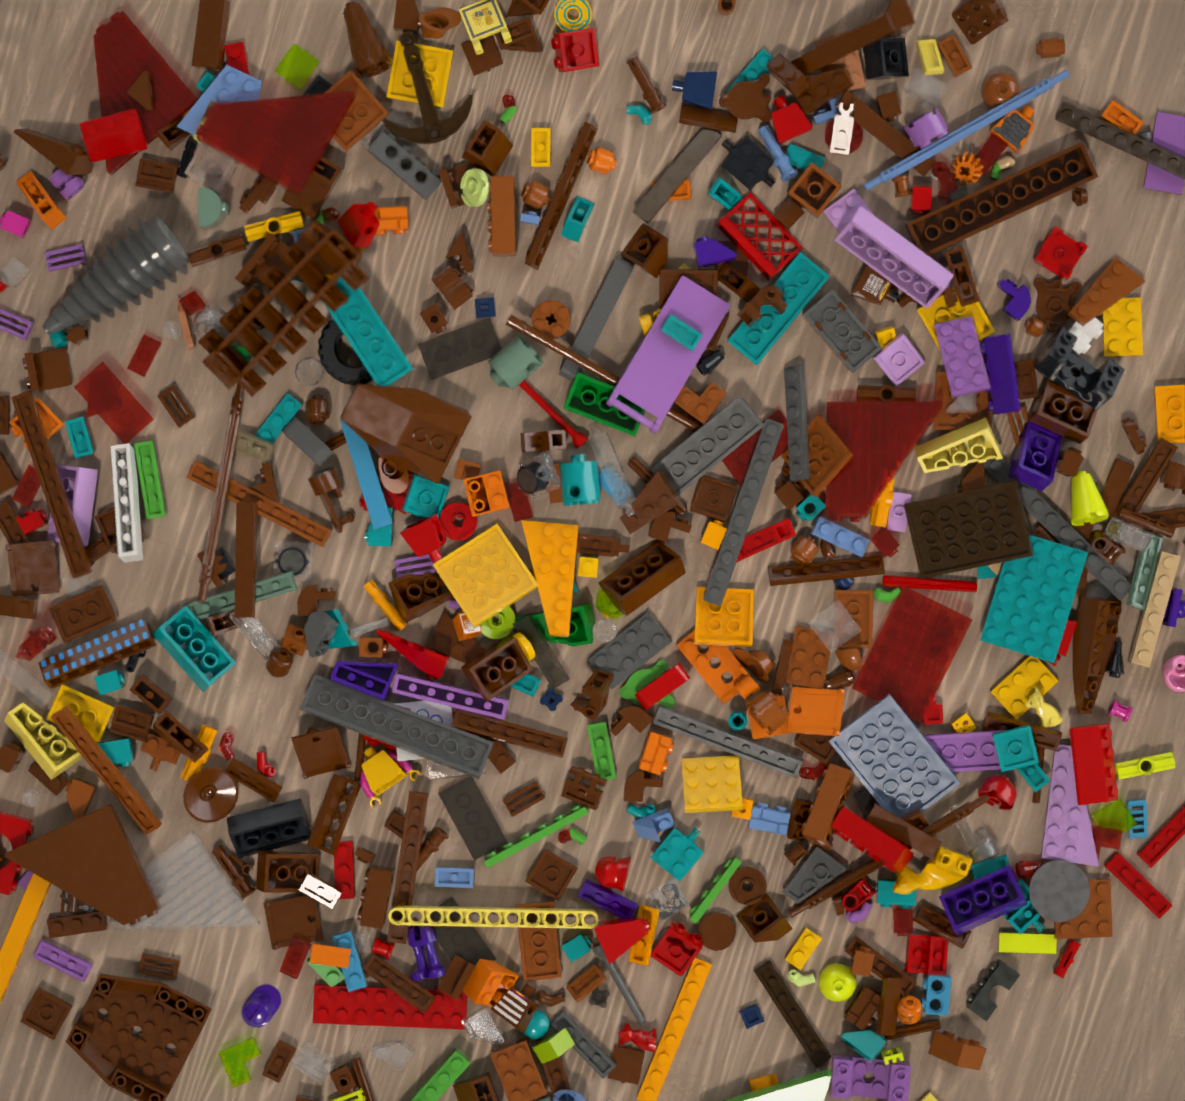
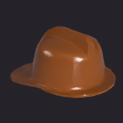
M437 8L422 13L418 17L421 23L423 38L440 39L447 30L458 26L461 22L460 14L450 8Z
M380 455L377 463V472L383 486L391 493L399 494L404 492L409 485L408 469Z
M740 648L733 650L735 658L751 671L758 680L764 683L768 682V674L775 667V662L766 652L755 649L746 652Z

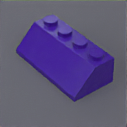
M1010 334L983 338V342L980 343L981 353L985 355L984 365L990 384V390H986V392H990V400H988L989 412L992 411V415L1020 411Z

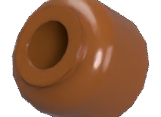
M1034 316L1030 317L1024 323L1026 334L1034 337L1042 335L1045 329L1044 321Z

